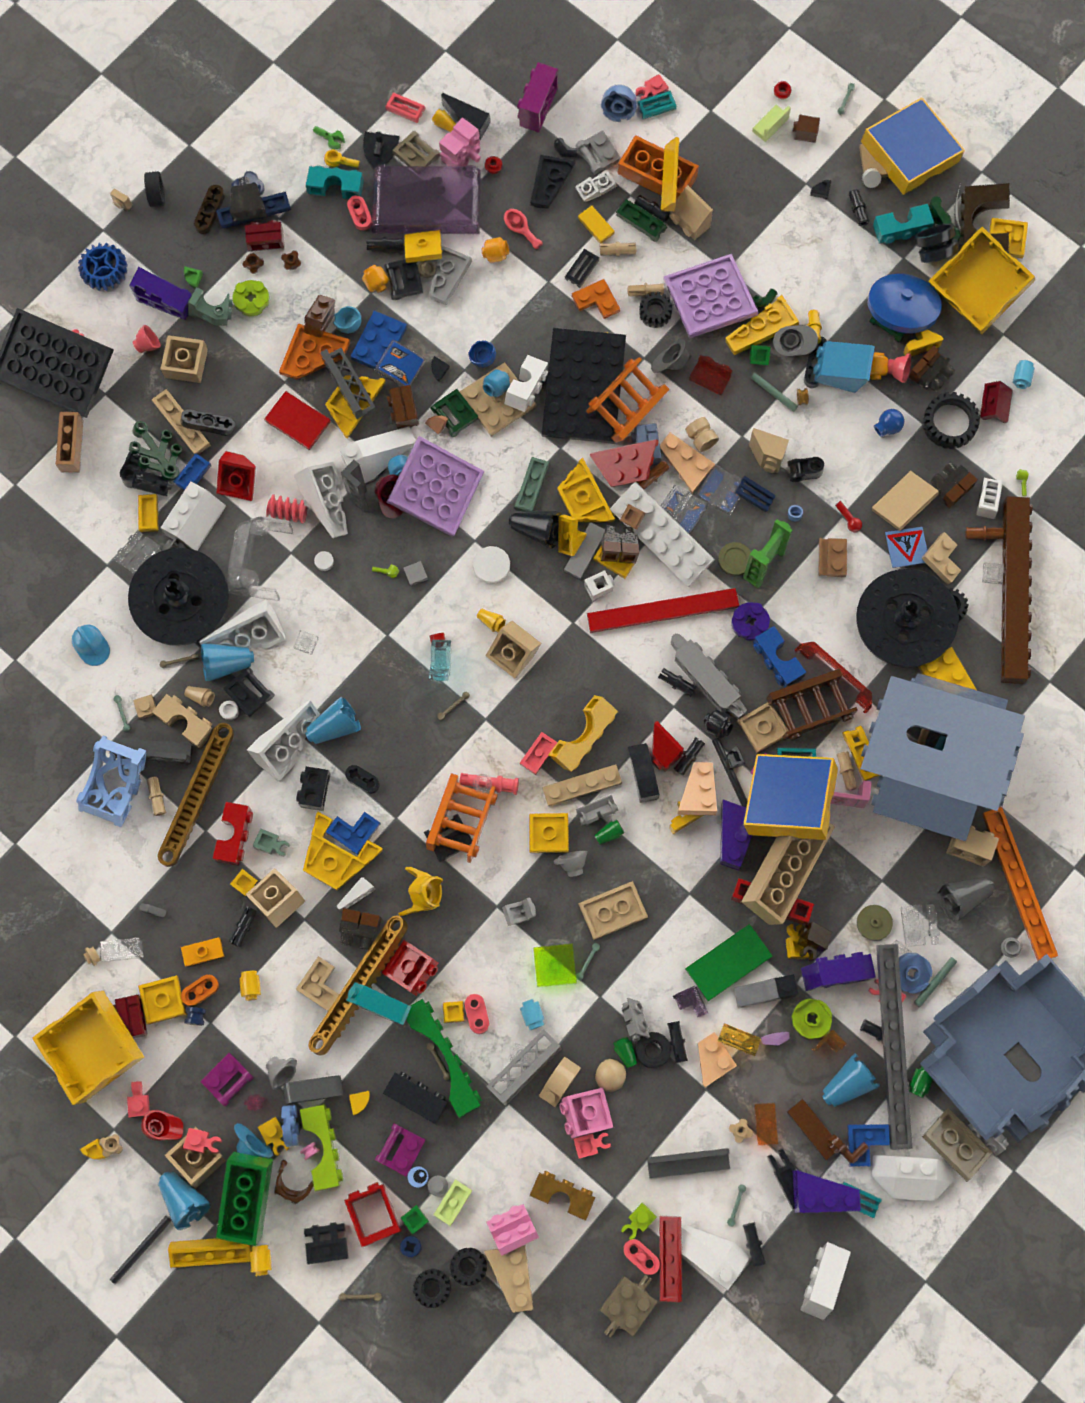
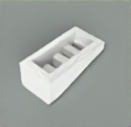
M984 478L977 516L995 519L1003 481ZM988 486V487L997 488V490L989 489V488H986V487Z
M361 877L340 901L337 908L343 912V908L348 909L375 890L374 886Z

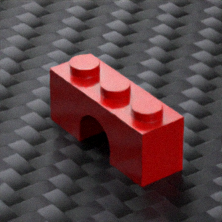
M225 802L221 821L224 824L234 826L235 832L229 840L217 839L213 859L216 862L239 866V862L243 861L245 853L243 845L244 842H247L249 836L247 827L248 823H251L253 819V812H251L249 806Z

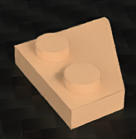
M715 1032L697 1043L704 1088L737 1066Z

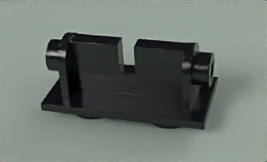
M134 469L131 488L167 497L168 490L172 489V483L169 480L163 479L162 476Z

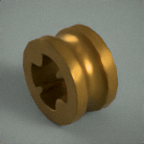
M797 389L798 405L802 403L808 405V389Z

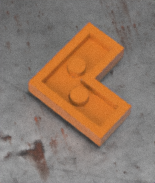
M605 279L572 293V298L579 311L596 304L603 319L620 312V307Z

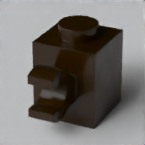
M814 922L802 926L798 933V945L804 947L800 951V957L805 956L808 952L810 955L809 961L815 960L817 954L828 949L832 932Z

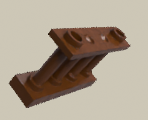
M840 668L769 693L766 698L768 704L775 703L776 706L778 705L788 728V731L782 736L783 740L790 738L792 741L800 738L801 734L839 720L846 722L854 718L853 715L858 711L857 707L848 710L838 687V681L843 676ZM825 685L831 688L841 711L832 716L820 691L821 687ZM808 691L813 693L823 716V719L813 722L803 699V693ZM792 697L796 700L806 725L798 728L795 727L785 704L786 699Z

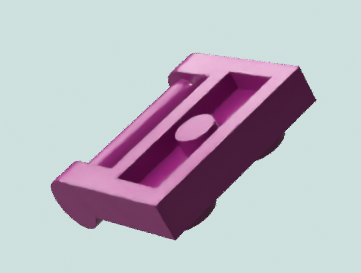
M228 1053L200 1082L226 1107L230 1103L229 1100L248 1081L251 1082L254 1077L231 1053ZM240 1072L243 1076L222 1095L220 1091Z
M393 1123L392 1131L383 1149L374 1160L407 1177L426 1140ZM400 1133L404 1135V1138L392 1161H389L386 1158Z

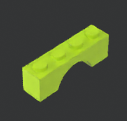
M323 1104L300 1109L303 1130L315 1133L322 1141L324 1149L321 1162L311 1170L315 1191L341 1186L340 1181H343L342 1169H338L337 1161L340 1158L338 1149H334L333 1145L336 1136L334 1128L330 1129L329 1120H332L330 1108H326V1105Z

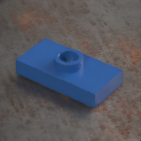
M196 453L173 482L185 491L190 482L197 484L212 465Z

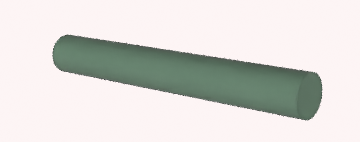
M754 373L751 376L754 382L794 412L798 408V405L758 374Z
M951 957L914 1001L918 1007L923 1005L955 966L957 961Z

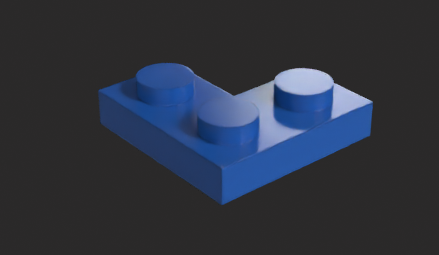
M366 812L362 814L353 827L337 816L326 830V833L358 855L366 841L372 837L381 823Z
M889 1124L847 1125L848 1150L853 1153L863 1142L869 1147L855 1163H849V1167L871 1166L870 1146L890 1145Z

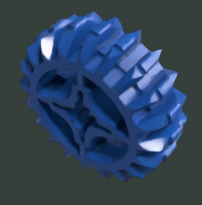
M100 242L97 247L92 245L91 250L86 248V254H81L82 259L78 260L80 277L85 284L89 285L92 289L96 287L100 291L103 287L107 291L109 286L114 289L115 283L120 285L119 279L125 280L124 274L127 273L126 267H128L125 255L122 254L119 248L117 249L114 245L110 246L107 242L104 246ZM113 259L116 260L115 268L112 267ZM91 265L94 266L93 274H90Z

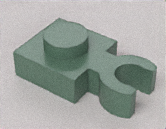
M260 828L253 847L269 854L276 850L280 856L285 857L286 854L281 852L280 848L282 846L290 847V844L287 841L278 842V835Z

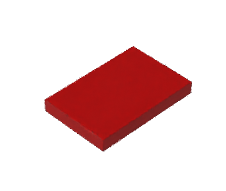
M287 391L283 393L264 418L265 422L308 450L312 448L331 423L329 418Z

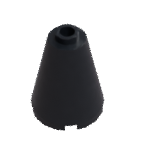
M515 511L514 514L510 515L509 525H511V529L552 549L556 546L553 545L554 541H558L559 516L562 513L558 511Z

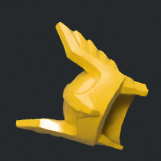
M406 867L405 870L416 877L408 889L413 906L398 913L399 916L433 910L439 907L442 897L441 883L443 879L438 876H431L413 867Z

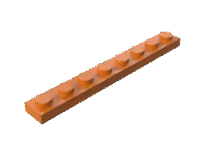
M998 808V811L990 810L984 812L982 815L988 831L993 833L994 837L999 838L995 850L1037 961L1046 954L1050 958L1057 957L1058 953L1003 808Z

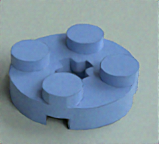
M915 952L906 953L899 957L901 990L909 993H918L924 990L929 984L930 977H932V967L929 961ZM911 968L913 970L916 969V972H914V977L908 975V972Z
M296 1105L283 1106L281 1115L282 1119L284 1118V1125H282L284 1143L286 1147L298 1146L300 1126L299 1122L296 1123L295 1117H297Z

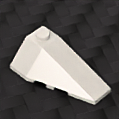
M408 426L355 441L339 448L346 467L353 460L360 464L364 482L367 484L378 477L377 475L388 468L390 459L397 455H404L410 450L416 440Z
M334 462L310 466L294 474L300 493L331 537L336 538L348 534L345 513L341 507L343 496L339 493L341 481Z
M266 599L248 608L201 639L200 644L249 648L250 651L251 648L271 647L285 640V635L275 611Z
M681 1223L682 1254L722 1287L729 1290L740 1275L750 1255L734 1242Z

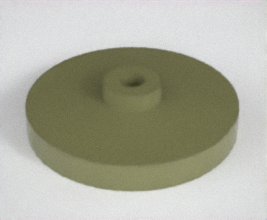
M739 542L726 544L720 550L718 556L720 568L732 576L744 574L751 551L747 546Z
M869 905L858 914V931L868 940H881L892 930L893 920L891 914L882 906Z

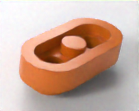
M204 975L184 988L181 993L183 1003L188 1006H196L215 994L219 988L218 979L213 975ZM208 982L213 984L210 989L206 988ZM191 993H195L196 995L194 1000H190L189 998Z

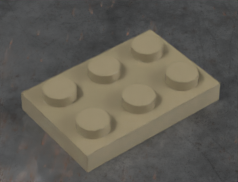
M949 1108L940 1115L922 1136L966 1182L976 1174L993 1153Z

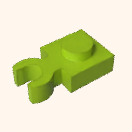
M641 1203L628 1217L632 1223L624 1225L621 1231L624 1232L627 1228H630L633 1233L629 1239L632 1240L636 1237V1230L638 1228L644 1232L657 1216L646 1205Z

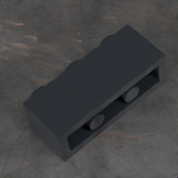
M402 1071L400 1074L395 1072L383 1094L436 1125L448 1105L444 1101L446 1097L438 1092H435L433 1095L427 1091L429 1087L419 1081L416 1085L410 1081L411 1076Z

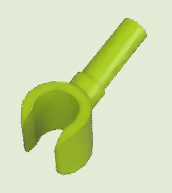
M1019 469L1016 479L1022 480V496H1027L1026 481L1029 473L1026 470Z
M392 564L388 569L372 567L373 572L386 574L393 579L399 573L398 567Z

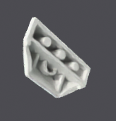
M872 1155L871 1176L894 1199L935 1201L954 1182V1169L945 1160Z

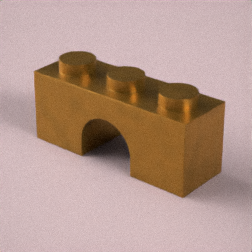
M544 1171L543 1174L539 1173L529 1196L549 1204L553 1194L564 1192L570 1198V1206L567 1213L586 1221L596 1198L592 1196L593 1192L583 1187L581 1191L573 1188L574 1183L565 1179L562 1182L555 1180L556 1175Z

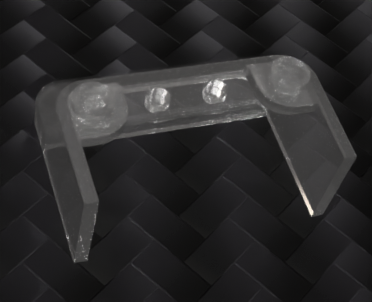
M256 517L237 525L226 573L229 593L280 601V596L275 588L258 586L259 577L257 573L248 570L255 535L262 536L268 531L293 534L290 521Z

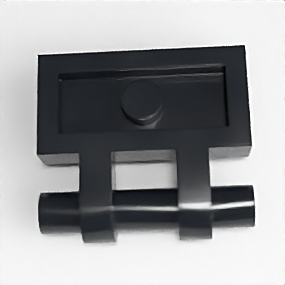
M332 1222L330 1225H312V1228L304 1229L305 1237H313V1242L305 1243L307 1264L349 1259L347 1238L338 1239V1232L346 1231L345 1223L337 1224V1222ZM331 1233V1240L320 1241V1235Z

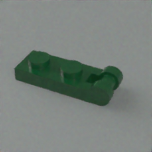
M934 196L930 201L929 209L936 225L953 224L950 215L941 206V198ZM954 227L956 235L952 239L958 240L959 243L961 234L959 229Z
M628 199L616 211V216L647 235L654 242H657L660 234L664 233L667 229L665 223ZM652 225L656 227L655 230L651 229Z

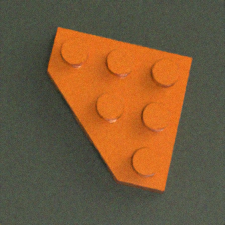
M298 323L279 373L280 375L298 380L326 367L320 352L327 349L330 354L342 348L346 354L350 339L324 332L320 338L306 334L304 332V325ZM341 355L333 358V361L335 363L343 358Z

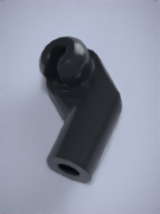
M557 138L554 141V148L560 156L577 157V148H568L562 138Z

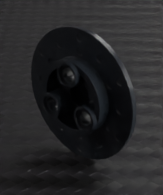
M171 548L149 557L135 572L128 591L129 610L138 628L152 640L171 646L189 645L211 634L224 618L229 601L228 584L220 567L207 555L189 548ZM202 600L199 606H193L194 601ZM164 608H170L167 614H161Z
M898 569L879 576L864 590L857 607L856 623L861 640L877 658L894 666L918 667L931 663L947 651L957 633L959 614L953 595L939 579L920 570ZM894 604L897 609L894 611L890 610L887 605ZM925 610L930 616L923 617L920 611ZM905 634L908 640L902 641L898 635Z

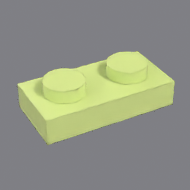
M455 1179L435 1211L434 1216L451 1226L473 1190Z

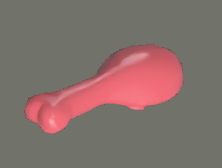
M509 209L505 212L504 221L506 226L511 231L524 235L532 243L533 248L538 249L542 245V241L530 232L526 216L517 209Z

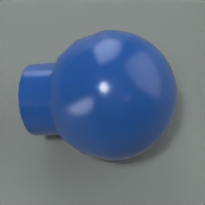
M896 409L885 410L880 415L879 422L874 425V429L880 437L899 433L904 427V416Z

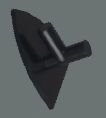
M365 131L363 150L369 165L375 171L385 166L394 156L393 149L399 144L400 136L382 134L380 131L376 133Z

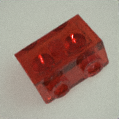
M700 355L696 366L689 376V380L722 396L732 377L733 370L726 364L715 362L709 356Z

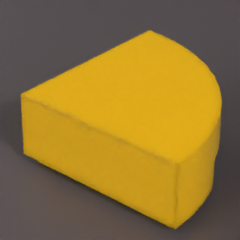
M370 1091L349 1095L353 1115H357L365 1109L370 1099Z
M99 1139L80 1149L85 1156L91 1159L107 1158L102 1154L103 1147L99 1144Z

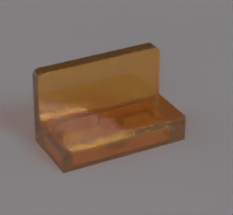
M832 1029L811 1050L813 1052L818 1050L826 1042L835 1052H838L847 1043Z

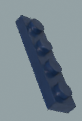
M285 191L219 209L217 214L221 228L225 229L291 210Z

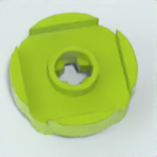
M247 280L236 284L232 296L235 308L245 316L261 314L262 310L265 307L267 308L270 301L267 288L261 281ZM249 295L256 296L251 302L249 299H246Z
M805 999L794 1008L791 1016L792 1024L800 1036L806 1039H818L830 1030L832 1013L823 1001ZM808 1014L812 1016L815 1014L817 1016L815 1019L816 1024L807 1022Z

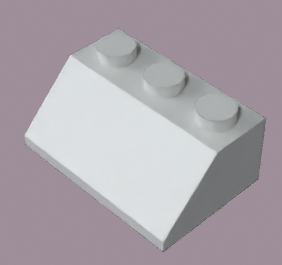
M190 482L164 521L161 529L166 536L173 540L177 538V542H181L189 549L198 551L226 505L206 489Z

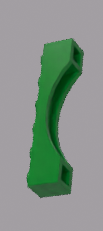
M421 999L410 1005L411 1009L406 1018L412 1030L422 1033L431 1039L439 1047L446 1059L451 1076L449 1100L458 1117L461 1118L481 1107L479 1102L482 1099L477 1090L472 1091L469 1085L472 1083V1080L467 1072L463 1074L460 1068L463 1064L457 1054L453 1055L450 1048L453 1045L448 1036L443 1037L441 1033L443 1027L439 1019L434 1020L431 1015L434 1010L429 1001L425 1003Z

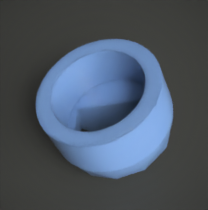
M798 505L789 507L788 518L793 522L799 521L803 516V509Z

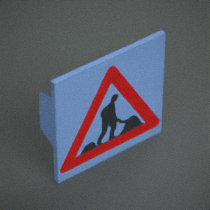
M923 527L885 532L892 568L925 563L921 559L927 552Z

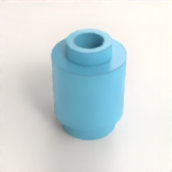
M1020 360L1019 364L1016 365L1013 384L1017 388L1026 389L1031 386L1035 370L1033 362Z
M533 999L523 1002V1007L520 1008V1011L529 1030L545 1025L543 1022L545 1019L539 1002H534Z

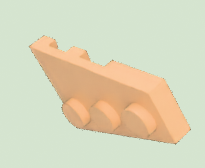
M671 432L660 444L662 454L670 465L675 468L681 480L686 483L693 494L714 468L715 463Z
M713 762L693 763L679 806L678 815L717 814Z

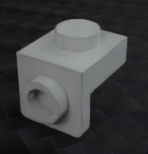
M531 898L502 907L508 926L529 921L536 916V908Z

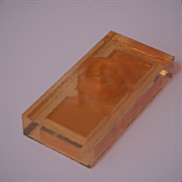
M775 1103L754 1104L757 1145L778 1144Z

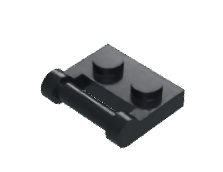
M405 259L384 265L385 272L388 273L392 300H399L402 297L423 293L417 262L406 263ZM400 269L404 289H398L395 270Z
M250 667L246 668L223 688L248 717L252 716L275 696L271 690H268L255 677ZM248 679L263 696L258 699L243 681Z
M458 814L454 815L453 818L450 819L452 821L463 824ZM446 827L445 829L442 828L440 834L443 833L444 831L450 829V828H448V827ZM429 829L424 831L426 838L429 836ZM457 830L444 837L470 846L472 843V838L469 834ZM436 845L434 849L439 862L460 852L443 845Z

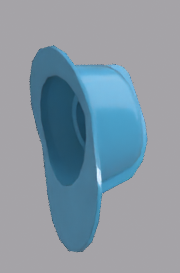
M83 625L76 628L72 635V645L81 659L91 666L103 664L109 657L110 647L101 632L93 625Z
M238 1123L234 1125L235 1133L239 1138L236 1146L238 1153L271 1158L273 1156L271 1148L255 1136L246 1126Z

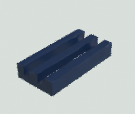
M746 476L742 478L734 492L764 512L768 511L776 496ZM741 488H743V489L746 490L747 492L751 493V495H753V496L757 497L758 499L762 500V501L765 502L766 504L764 505V504H762L761 502H759V501H757L756 499H754L753 497H751L750 495L746 494L745 492H743V491L741 490Z

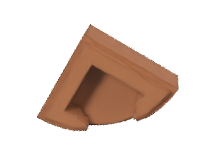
M442 415L432 416L426 420L425 424L437 434H440L448 418Z

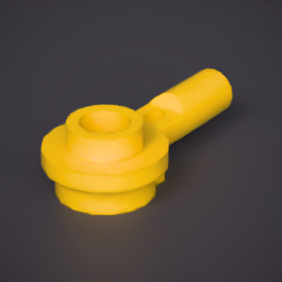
M334 149L327 151L324 156L325 164L329 167H337L342 164L359 168L360 161L345 158Z

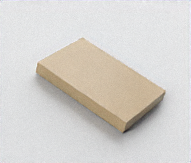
M910 471L872 507V511L901 531L939 495V491Z
M633 881L578 903L593 940L648 918Z

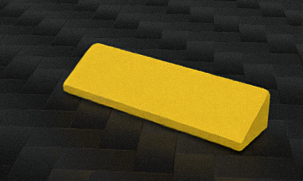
M675 137L664 147L661 211L674 212L676 206L679 137Z
M217 1238L170 1242L168 1248L170 1268L250 1262V1252H252V1245Z

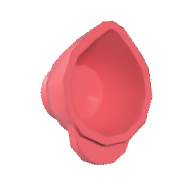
M143 325L139 329L136 339L133 341L134 347L140 353L154 351L161 346L158 337L147 325Z
M909 353L906 356L897 357L895 360L889 359L888 374H892L893 378L905 383L911 368V354Z

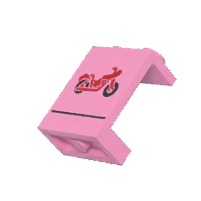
M863 781L858 788V795L834 792L830 804L864 808L870 801L872 782Z

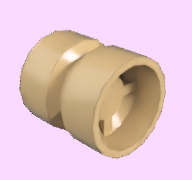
M706 417L694 420L685 429L688 436L692 440L695 439L693 444L699 452L710 449L719 441L715 431L710 430L711 427Z

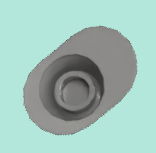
M806 325L783 327L776 332L773 340L774 348L783 356L809 354L816 348L818 343L817 333L813 328Z

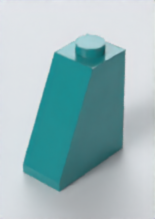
M356 982L350 988L346 1000L373 1014L401 1025L404 1024L411 1009V1006Z

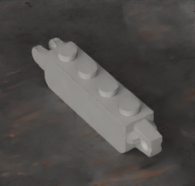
M673 634L670 643L676 651L675 662L717 710L723 713L728 711L737 719L741 718L747 712V709L740 700V690L734 684L731 685L727 681L728 677L722 670L718 671L715 667V662L711 657H706L702 653L703 649L697 642L694 643L691 639L687 642L680 634Z

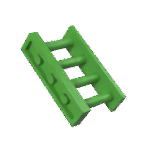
M776 519L768 543L761 551L753 549L749 555L743 579L758 589L764 581L768 565L776 554L781 557L785 555L793 531L788 523Z

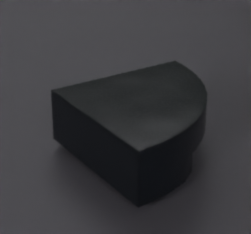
M823 180L814 185L810 196L827 199L831 180Z
M434 356L431 362V369L435 379L440 381L450 366Z
M738 747L733 748L726 755L725 764L727 770L745 764Z

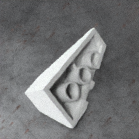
M308 700L262 734L247 749L248 753L260 767L280 781L293 767L298 751H301L303 748L302 744L306 738L307 727L320 716V713L313 703Z

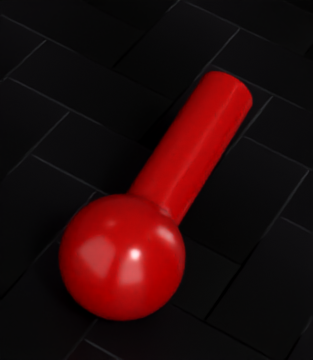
M842 501L835 504L847 520L848 529L851 532L860 531L862 529V521L859 518L853 517Z

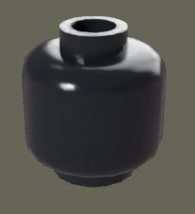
M714 710L711 714L708 713L704 718L706 732L718 738L728 736L733 729L734 723L731 716L719 710Z

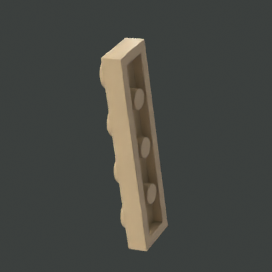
M167 389L151 399L194 455L196 453L200 454L211 446L200 431L188 429L181 425L180 419L184 410Z
M615 764L544 786L542 789L549 807L620 785L622 781Z

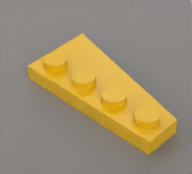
M780 295L773 304L767 305L758 316L752 317L751 321L741 325L728 335L726 343L733 355H736L751 348V345H758L773 338L776 332L783 327L799 325V320L783 295Z

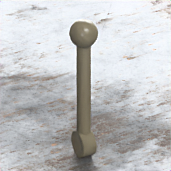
M193 654L189 657L167 662L161 661L160 667L165 668L167 665L197 660L199 656L198 654Z
M463 692L462 697L459 698L455 703H453L448 709H446L443 713H438V719L441 721L444 720L445 715L448 714L464 699H468L470 694L468 692Z
M428 1043L427 1049L432 1052L435 1060L437 1061L440 1069L442 1070L444 1074V1080H450V1073H447L436 1051L434 1050L435 1045L433 1043Z
M379 1292L374 1295H346L345 1293L339 1295L340 1301H345L346 1299H375L380 1301L382 1298Z

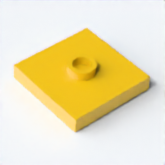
M440 230L404 234L406 263L442 259Z
M568 813L529 814L530 853H569Z
M177 975L138 985L147 1025L187 1015L185 1005L181 999L182 991Z

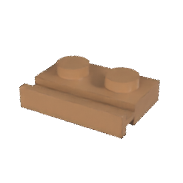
M819 538V576H847V539Z

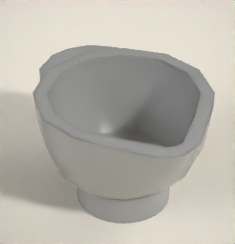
M588 851L565 853L557 857L558 859L554 860V864H560L563 870L567 871L569 877L583 874L582 868L585 865Z
M273 1057L267 1062L266 1069L268 1070V1077L273 1090L282 1087L284 1083H288L293 1078L297 1065L295 1058L285 1060Z

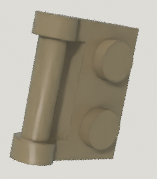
M416 131L411 132L393 149V154L417 175H420L432 162L437 161L440 157V152L437 149L434 150L422 140ZM414 142H415L419 147H421V148H422L426 153H428L429 155L426 157L421 151H419V150H418L414 145H412L411 143H414Z

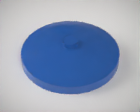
M890 274L881 277L872 285L867 300L869 311L880 324L901 333H917L929 329L938 320L942 307L937 291L928 282L909 274Z

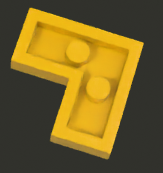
M991 218L989 233H1009V255L1014 258L1023 259L1028 222Z

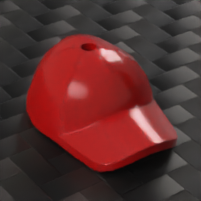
M151 1110L144 1115L141 1122V1130L151 1140H179L183 1135V1122L174 1115L160 1110Z

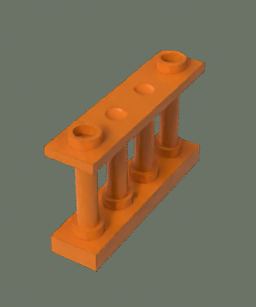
M640 357L635 360L631 358L624 365L625 369L599 397L596 396L589 402L590 407L586 410L588 414L597 410L615 429V434L611 437L615 443L624 440L670 390L665 384L659 387L657 385L654 386L639 370L637 365L642 360ZM630 372L650 391V396L647 399H643L625 380ZM619 384L638 403L637 406L639 408L635 412L631 411L613 392ZM607 397L626 416L627 421L624 424H619L602 406L601 403Z
M451 773L426 841V849L434 852L436 845L450 847L468 853L467 862L471 863L472 858H476L480 846H477L490 807L495 805L498 794H495V786H491L489 794L462 786L458 782L459 775ZM461 793L486 801L483 811L455 803V800H452L454 794ZM455 810L480 818L477 828L448 820L449 818L446 817L448 811ZM448 827L473 835L474 838L471 846L442 837L440 834L442 828Z

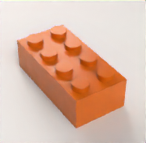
M635 135L618 163V175L662 196L664 149ZM678 156L676 200L685 187H692L698 177L699 169L698 165Z

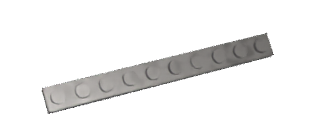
M898 944L876 945L890 1149H911L912 1136Z

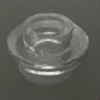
M479 774L473 780V787L478 793H487L492 787V780L486 774ZM479 781H484L486 786L481 787Z

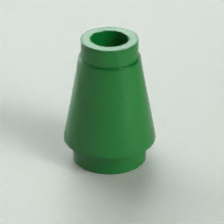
M611 820L594 835L601 845L602 843L620 838L625 832L618 820Z
M627 1036L613 1042V1049L626 1068L637 1064L632 1041Z

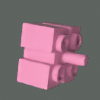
M462 117L453 127V131L451 133L448 132L439 142V147L442 151L440 153L441 161L457 173L468 165L469 158L479 162L481 156L478 155L480 152L479 129Z

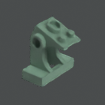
M196 287L188 302V314L193 318L197 316L216 326H227L228 320L232 318V309H229V307H233V300L229 299L230 294H227L222 304L216 306L209 305L204 299L203 290Z

